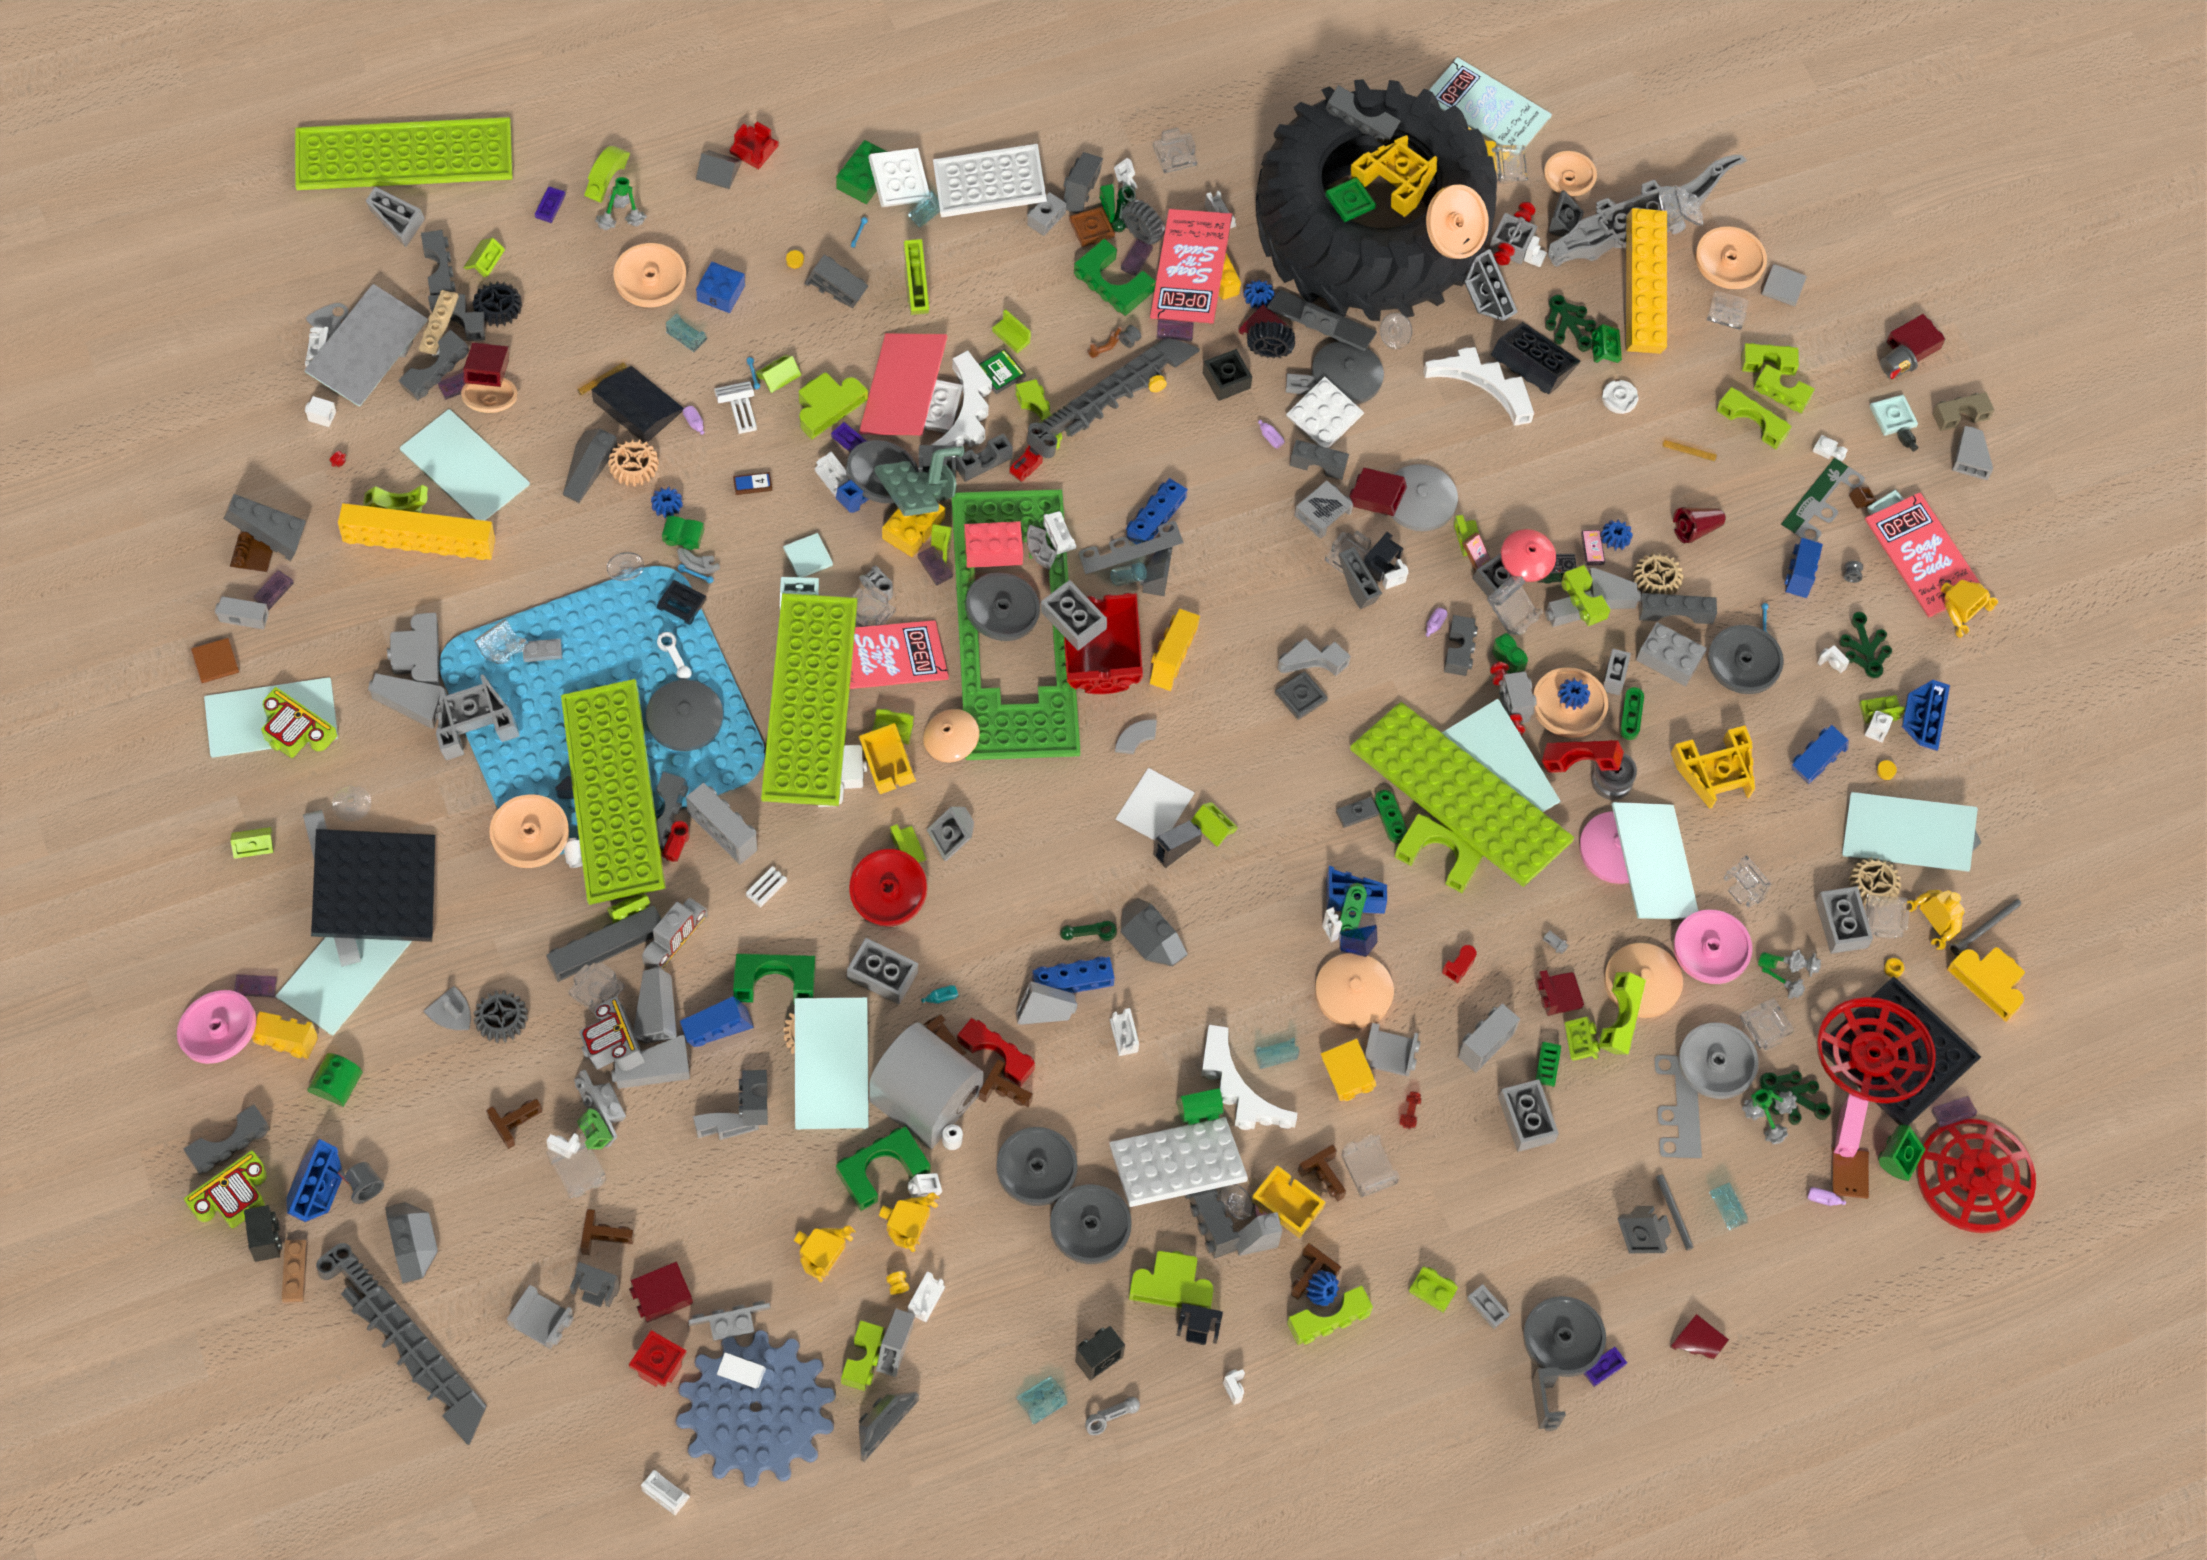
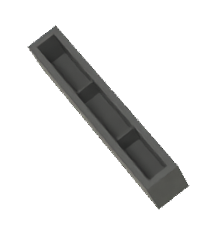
M654 905L646 907L632 916L628 915L619 922L607 924L597 932H590L580 940L570 941L560 949L555 948L551 950L546 957L557 982L654 938L653 929L661 921V917Z

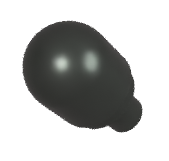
M1908 429L1901 430L1898 434L1899 441L1906 448H1910L1913 452L1918 449L1916 437Z

